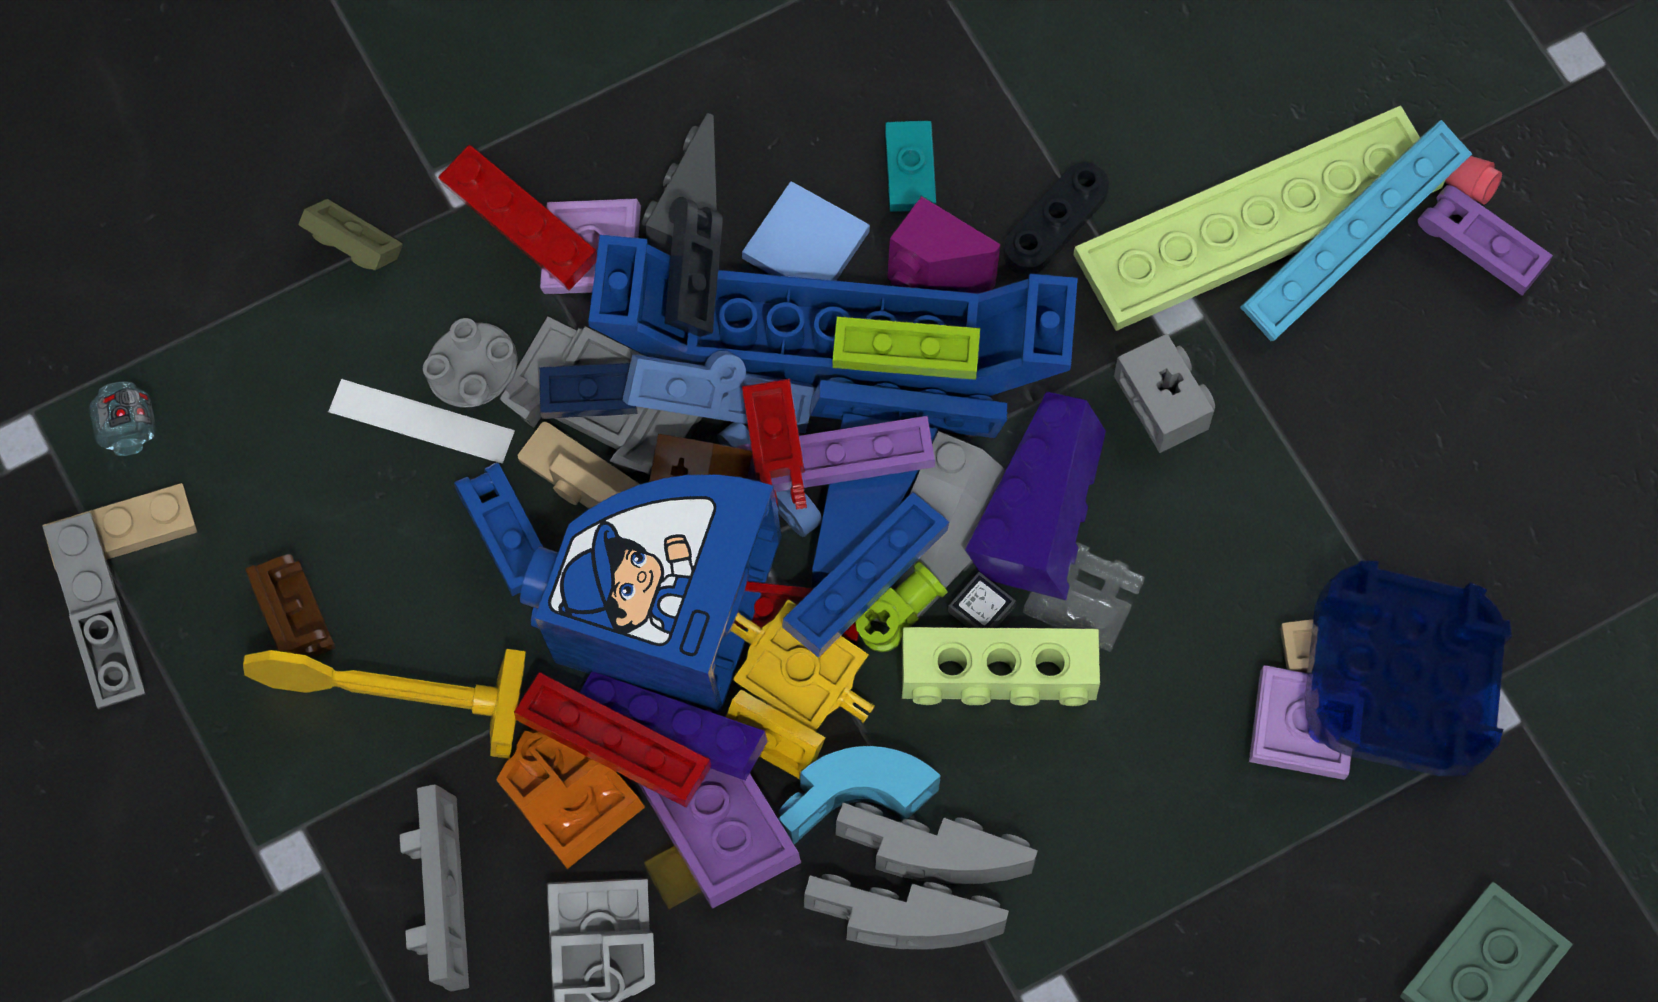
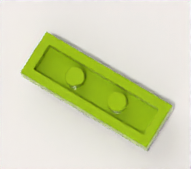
M837 317L832 360L833 368L976 380L980 328Z

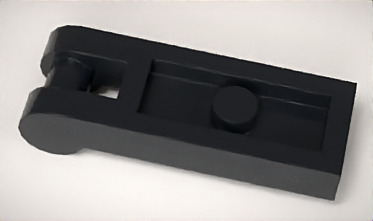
M679 197L674 200L669 209V220L674 224L665 324L702 337L713 333L723 220L721 213L708 207L698 209L694 201Z

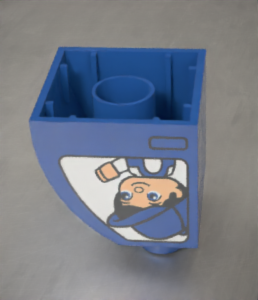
M684 475L655 480L615 494L588 509L568 525L559 552L539 546L528 565L522 584L520 602L533 607L531 626L540 629L554 662L591 674L593 671L703 710L710 708L712 713L720 715L746 642L730 630L738 612L747 619L753 620L755 615L754 604L762 595L757 592L745 591L747 581L766 583L782 538L774 486L746 478L724 475Z

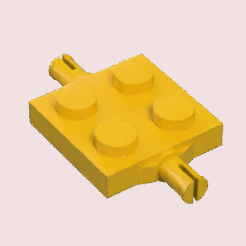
M789 599L775 619L762 628L741 615L740 612L737 613L735 621L746 627L748 631H744L734 623L730 631L745 640L750 646L747 659L733 678V681L771 707L817 732L826 717L838 709L839 706L861 720L862 723L865 722L868 715L853 704H858L869 713L872 712L875 705H872L851 689L856 673L869 654L840 636L818 658L782 628L783 618L797 606Z

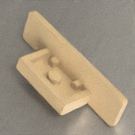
M548 422L540 424L518 454V459L522 464L555 485L553 489L556 493L573 505H577L580 502L590 509L615 494L640 485Z

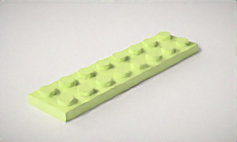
M1398 106L1077 245L1074 248L1073 255L1116 331L1300 251L1420 137L1403 108ZM1445 180L1434 191L1443 188Z

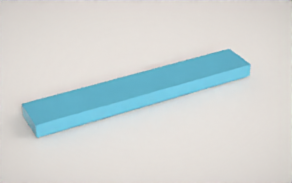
M1442 120L1436 122L1246 300L1240 308L1270 341L1275 340L1466 161L1472 153Z

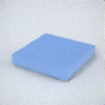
M791 181L742 251V259L770 275L837 281L870 232V225Z

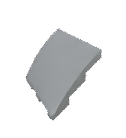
M647 878L547 883L553 1002H621L631 995L634 996L655 984L653 933L649 929Z

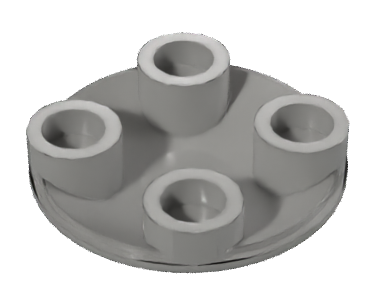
M462 318L455 321L451 325L450 331L435 343L423 364V373L433 393L445 403L457 407L479 406L499 396L507 385L510 384L517 368V351L511 338L502 329L491 324L475 323L472 319Z

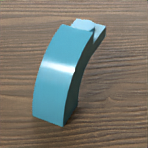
M876 746L846 748L821 757L800 772V788L806 794L802 795L800 792H797L791 796L780 808L778 813L781 816L778 820L793 844L797 843L828 813L843 803L861 801L875 803L887 808L902 821L912 816L939 791L941 775L920 759L895 749Z

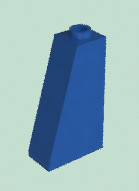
M843 412L840 429L891 421ZM930 428L932 444L937 435L936 428ZM920 470L829 484L812 569V588H815L910 495Z

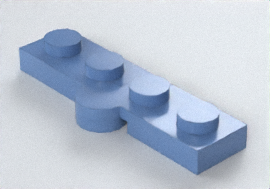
M729 351L713 353L707 359L705 366L632 354L622 401L631 406L748 424L742 386L785 379L746 373L743 361ZM790 380L798 432L806 433L811 412V398L816 387L810 383Z

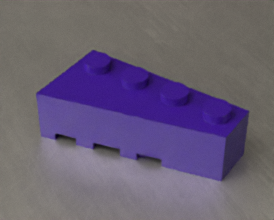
M1046 391L965 549L980 573L990 581L1067 600L1070 587L1067 582L1070 565H1075L1079 549L1075 542L1080 522H1085L1088 505L1085 500L1088 487L1094 484L1106 433L1087 400Z

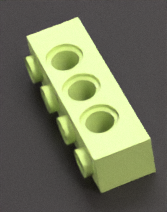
M903 627L902 699H913L914 703L921 705L938 704L942 699H961L967 705H984L989 703L991 699L1010 700L1012 704L1020 706L1034 705L1039 703L1040 700H1059V703L1062 705L1080 706L1088 703V700H1096L1100 686L1099 629ZM954 661L959 663L964 671L958 675H947L940 670L939 666L943 662ZM1001 661L1007 663L1013 671L1008 675L999 676L993 674L987 666L993 662ZM1042 662H1052L1060 668L1061 672L1055 676H1046L1040 673L1036 666Z

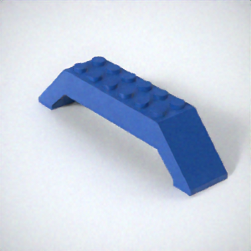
M609 235L599 236L588 321L589 327L647 357L705 366L707 359L713 353L729 351L743 361L746 373L810 383L816 388L820 380L827 381L830 378L840 377L850 379L854 384L874 386L881 383H890L899 386L901 390L920 392L926 389H938L944 391L948 396L964 398L971 395L992 396L1069 371L1071 368L1078 278L1030 274L1029 279L975 294L718 270L713 333L698 337L665 324L671 256L648 245L647 239ZM837 317L980 328L976 380L833 368L832 360Z

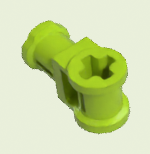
M918 561L913 566L914 572L895 590L890 587L856 620L858 633L865 644L873 651L888 652L896 648L902 641L903 627H911L919 620L917 614L937 596L944 597L948 593L939 580L921 562ZM878 619L881 622H886L889 631L884 635L879 631L874 632L871 626L872 621Z

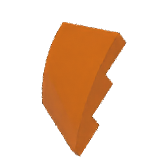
M534 729L531 732H523L517 743L515 754L507 760L496 779L567 869L645 808L639 797L616 771Z

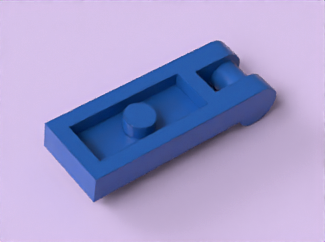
M496 462L485 467L484 474L471 480L466 476L455 481L454 486L511 595L514 596L521 593L524 577L535 550L539 546H543L502 468ZM491 491L497 494V497L484 503L479 498Z

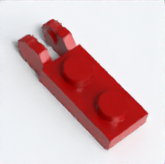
M790 379L742 386L757 481L760 480L762 483L773 485L771 478L791 475L792 487L790 490L792 502L796 505V510L807 508L801 474L805 473ZM775 491L776 503L778 506L777 494Z

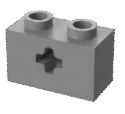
M1168 334L1119 356L1114 373L1116 381L1159 453L1209 430L1215 409L1214 399L1209 389L1204 384L1198 385L1190 372L1192 365L1186 351L1181 346L1175 347Z

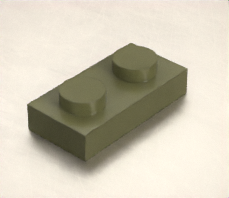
M329 199L304 209L298 224L313 233L314 239L318 242L338 248L351 256V260L355 264L366 269L377 270L397 260L403 243Z

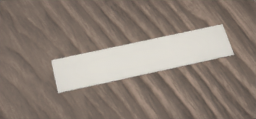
M341 379L328 411L503 464L515 432L512 429Z

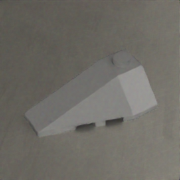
M938 431L932 444L935 467L919 471L911 493L914 492L949 521L948 531L891 586L893 590L914 572L913 566L918 561L945 588L962 570L965 571L973 563L965 549L1006 471L983 449ZM939 596L934 598L917 614L918 619L934 604ZM878 619L873 620L888 627L886 622H881Z

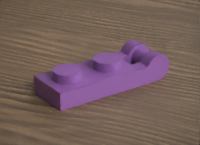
M1446 185L1437 196L1438 203L1434 208H1427L1418 218L1419 226L1427 234L1442 238L1522 296L1548 266L1553 256L1461 190L1451 185ZM1452 214H1458L1463 219L1457 224L1449 217Z

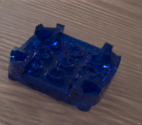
M1360 561L1357 565L1341 570L1320 591L1314 609L1305 690V711L1309 722L1308 733L1315 742L1325 744L1328 748L1350 757L1437 776L1468 774L1499 746L1504 729L1497 728L1504 645L1512 638L1510 620L1504 621L1497 606L1484 595L1488 589L1471 582L1464 588L1398 574L1378 569L1379 561Z

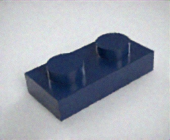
M630 363L539 367L540 413L542 419L638 414L637 406L627 405L622 401Z

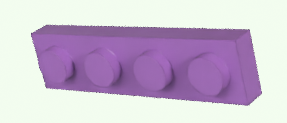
M927 416L799 436L805 473H801L804 488L935 467ZM751 444L737 446V448L752 451ZM752 454L747 479L757 481ZM791 475L771 478L776 492L787 491L792 487Z

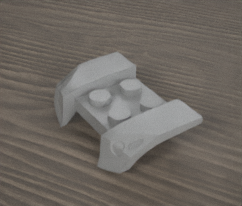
M547 316L518 365L512 381L503 391L500 400L534 428L542 417L540 413L539 367L631 363L632 354L644 355L586 326L583 330L580 328L575 330ZM637 407L638 414L554 419L616 449L617 451L613 454L610 462L618 470L628 473L639 471L651 475L658 433L690 439L702 417Z

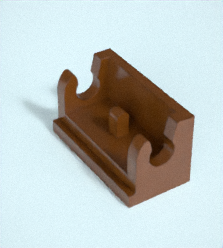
M288 554L257 566L252 565L245 568L278 651L306 655L313 658L335 649L334 642L299 561L295 562L293 556Z

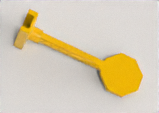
M506 649L496 687L476 684L475 688L355 670L335 671L332 667L306 655L273 650L245 655L243 669L244 676L276 689L308 693L331 689L335 686L355 693L471 709L472 714L491 716L490 756L510 759L516 723L514 711L519 704L526 651Z

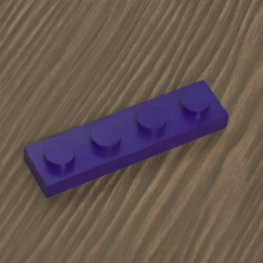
M593 671L579 692L710 759L711 769L745 781L768 742L764 730Z

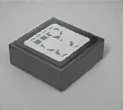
M978 572L950 603L948 613L967 628H997L1015 608L1016 600Z

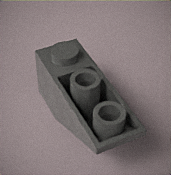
M709 113L706 114L700 127L693 126L690 129L684 142L683 151H685L682 160L679 164L672 163L663 182L665 191L659 202L651 201L643 217L642 225L646 227L648 245L670 256L674 224L669 220V209L675 199L684 197L694 201L698 209L708 207L717 211L714 115Z

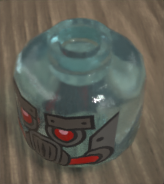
M116 382L105 385L98 390V395L90 402L89 413L94 439L101 447L114 450L115 455L128 456L139 453L143 450L142 444L154 437L156 423L151 398L144 390L136 388L134 383Z

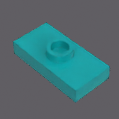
M931 121L886 122L885 137L890 212L911 211L921 196L936 205Z

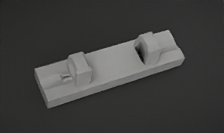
M434 784L417 788L420 829L400 834L401 853L407 854L411 859H422L426 925L405 931L406 948L417 952L418 955L428 954L430 982L441 985L449 991L469 988L457 798Z

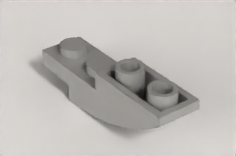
M88 512L43 526L97 709L145 695L130 635L92 514Z
M843 803L836 820L837 836L878 850L876 870L925 882L983 884L1014 879L1032 874L1038 850L1029 848L1030 844L1018 836L1003 834L1002 837L983 832V827L980 824L966 818H956L955 821L943 818L938 834L934 835L929 833L930 829L920 822L903 819L900 823L883 817V812L872 805L856 803L855 806Z
M823 874L822 878L809 877L804 894V908L849 920L846 940L896 949H937L980 942L1004 933L1009 910L1001 909L1000 903L991 898L972 896L971 900L951 895L952 890L948 887L932 882L924 883L923 887L912 884L907 902L898 900L899 896L892 891L873 887L868 892L850 887L851 883L842 877Z

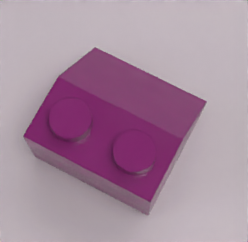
M921 196L890 237L887 279L890 280L892 286L975 294L992 290L996 284L1001 244Z

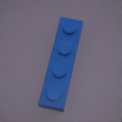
M840 377L830 378L827 381L820 380L811 398L810 416L842 420L844 412L890 421L927 416L929 427L936 428L937 431L996 438L1007 421V403L993 401L991 397L986 395H971L964 398L948 396L944 391L938 389H926L920 392L901 390L899 386L890 383L867 386L854 384L852 380Z
M912 492L783 618L782 628L819 658L948 531L949 521Z

